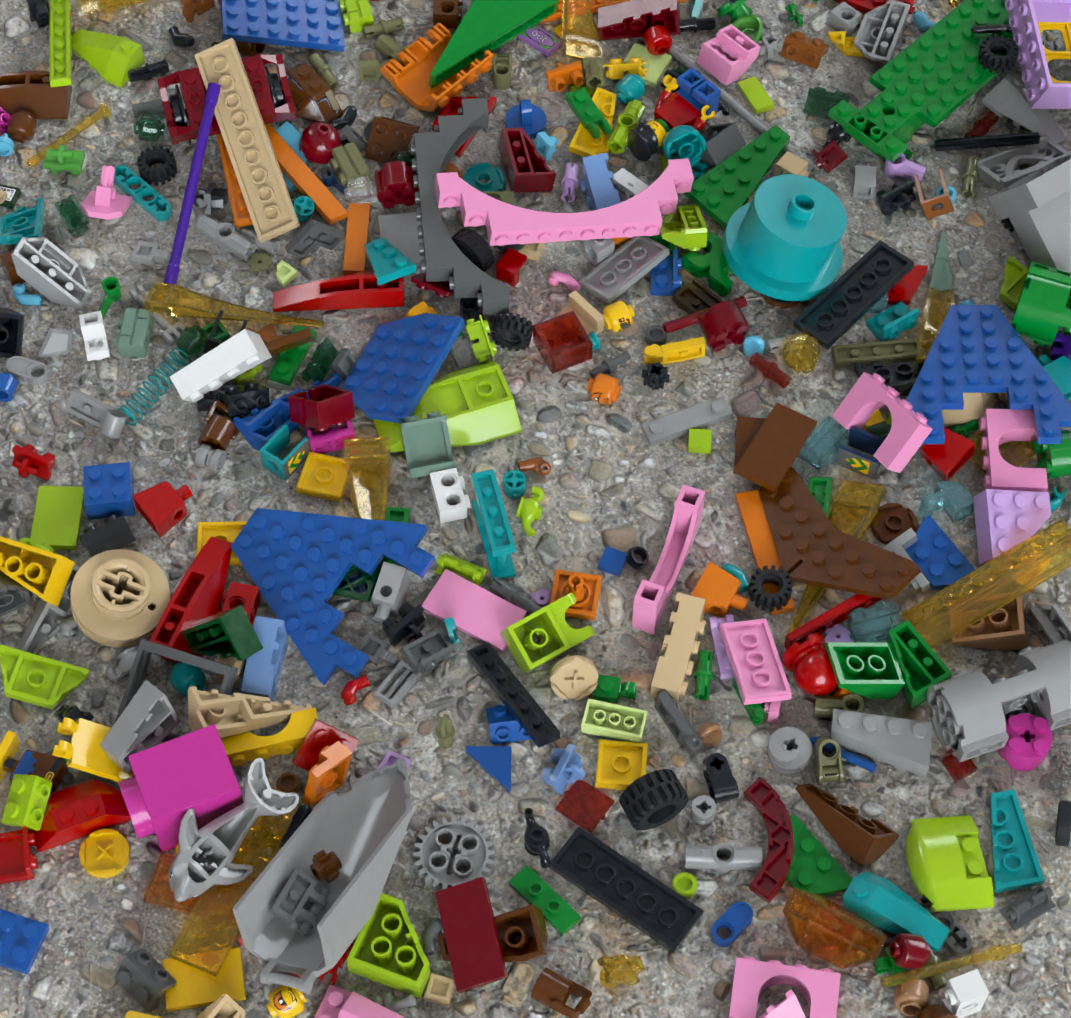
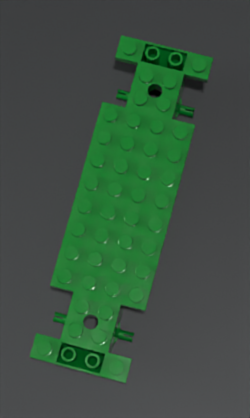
M1005 0L963 1L870 77L869 83L882 91L879 95L860 110H857L843 99L829 110L828 116L843 126L846 133L884 161L887 158L889 161L894 162L902 154L909 160L913 152L907 149L906 143L912 139L914 132L925 123L932 128L937 126L998 75L996 70H993L992 73L988 72L989 68L985 70L983 65L979 64L978 55L981 43L984 39H987V36L993 38L994 34H997L998 37L1002 34L1005 39L1010 37L1011 42L1013 41V33L976 34L970 30L972 27L979 25L1009 24ZM992 52L997 56H1005L1000 52Z

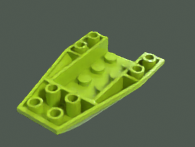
M492 360L449 372L432 381L412 416L418 415V419L426 418L427 413L440 411L441 415L445 414L447 416L446 421L451 447L480 445L522 432L514 398L499 364ZM372 419L385 453L405 451L400 423Z

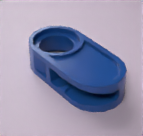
M741 901L732 904L712 926L711 939L714 944L719 947L730 946L751 924L753 918L752 907L746 902ZM719 928H726L730 931L731 935L727 939H721L717 936L716 931Z

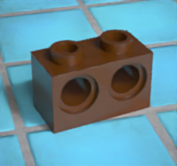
M434 0L433 26L441 23L447 29H457L458 20L462 21V8H459V6H463V0Z

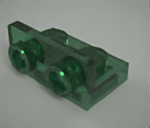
M822 87L809 88L804 114L833 120L828 116L829 110L843 99L849 103L850 96L841 91L827 92Z

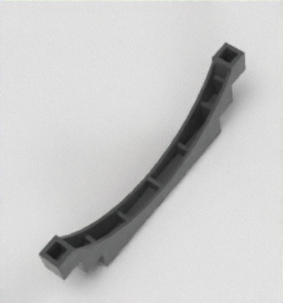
M487 98L462 99L461 108H458V115L438 116V125H434V132L414 133V142H410V153L415 155V158H412V171H416V175H413V186L418 188V192H415V205H419V208L416 209L417 222L421 221V225L418 226V239H422L423 242L419 243V254L424 256V260H421V273H425L426 282L449 281V290H453L454 298L477 297V306L482 307V315L509 314L510 298L508 283H501L487 275L460 251L445 228L437 204L434 188L436 173H444L446 166L456 151L479 130L488 128L489 112Z

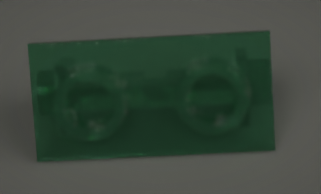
M325 338L324 342L317 345L316 351L311 358L312 362H309L302 371L303 380L307 382L310 380L323 382L329 371V365L333 364L335 357L339 353L328 338Z

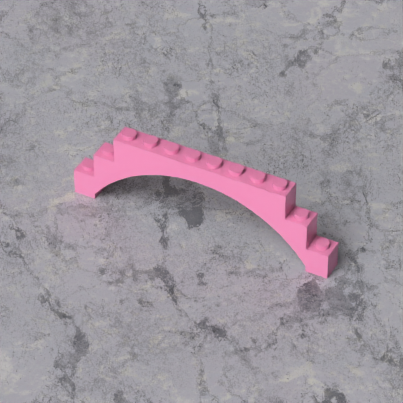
M689 159L668 160L666 169L661 176L639 194L610 207L579 213L542 212L502 202L469 185L458 177V172L436 173L434 188L438 208L460 206L464 227L485 225L489 245L504 246L659 235L663 223L661 214L675 213L679 200L677 193L690 192L694 176Z

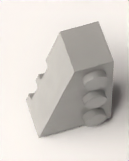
M145 680L106 735L100 747L113 763L128 773L132 769L128 756L156 746L181 720L165 694Z

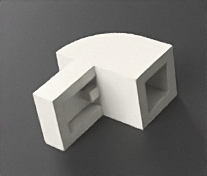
M101 311L79 315L87 360H102L103 358L110 357Z

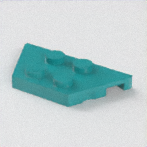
M43 197L36 199L38 204L29 209L24 205L16 211L1 217V245L18 244L22 237H42L46 205Z

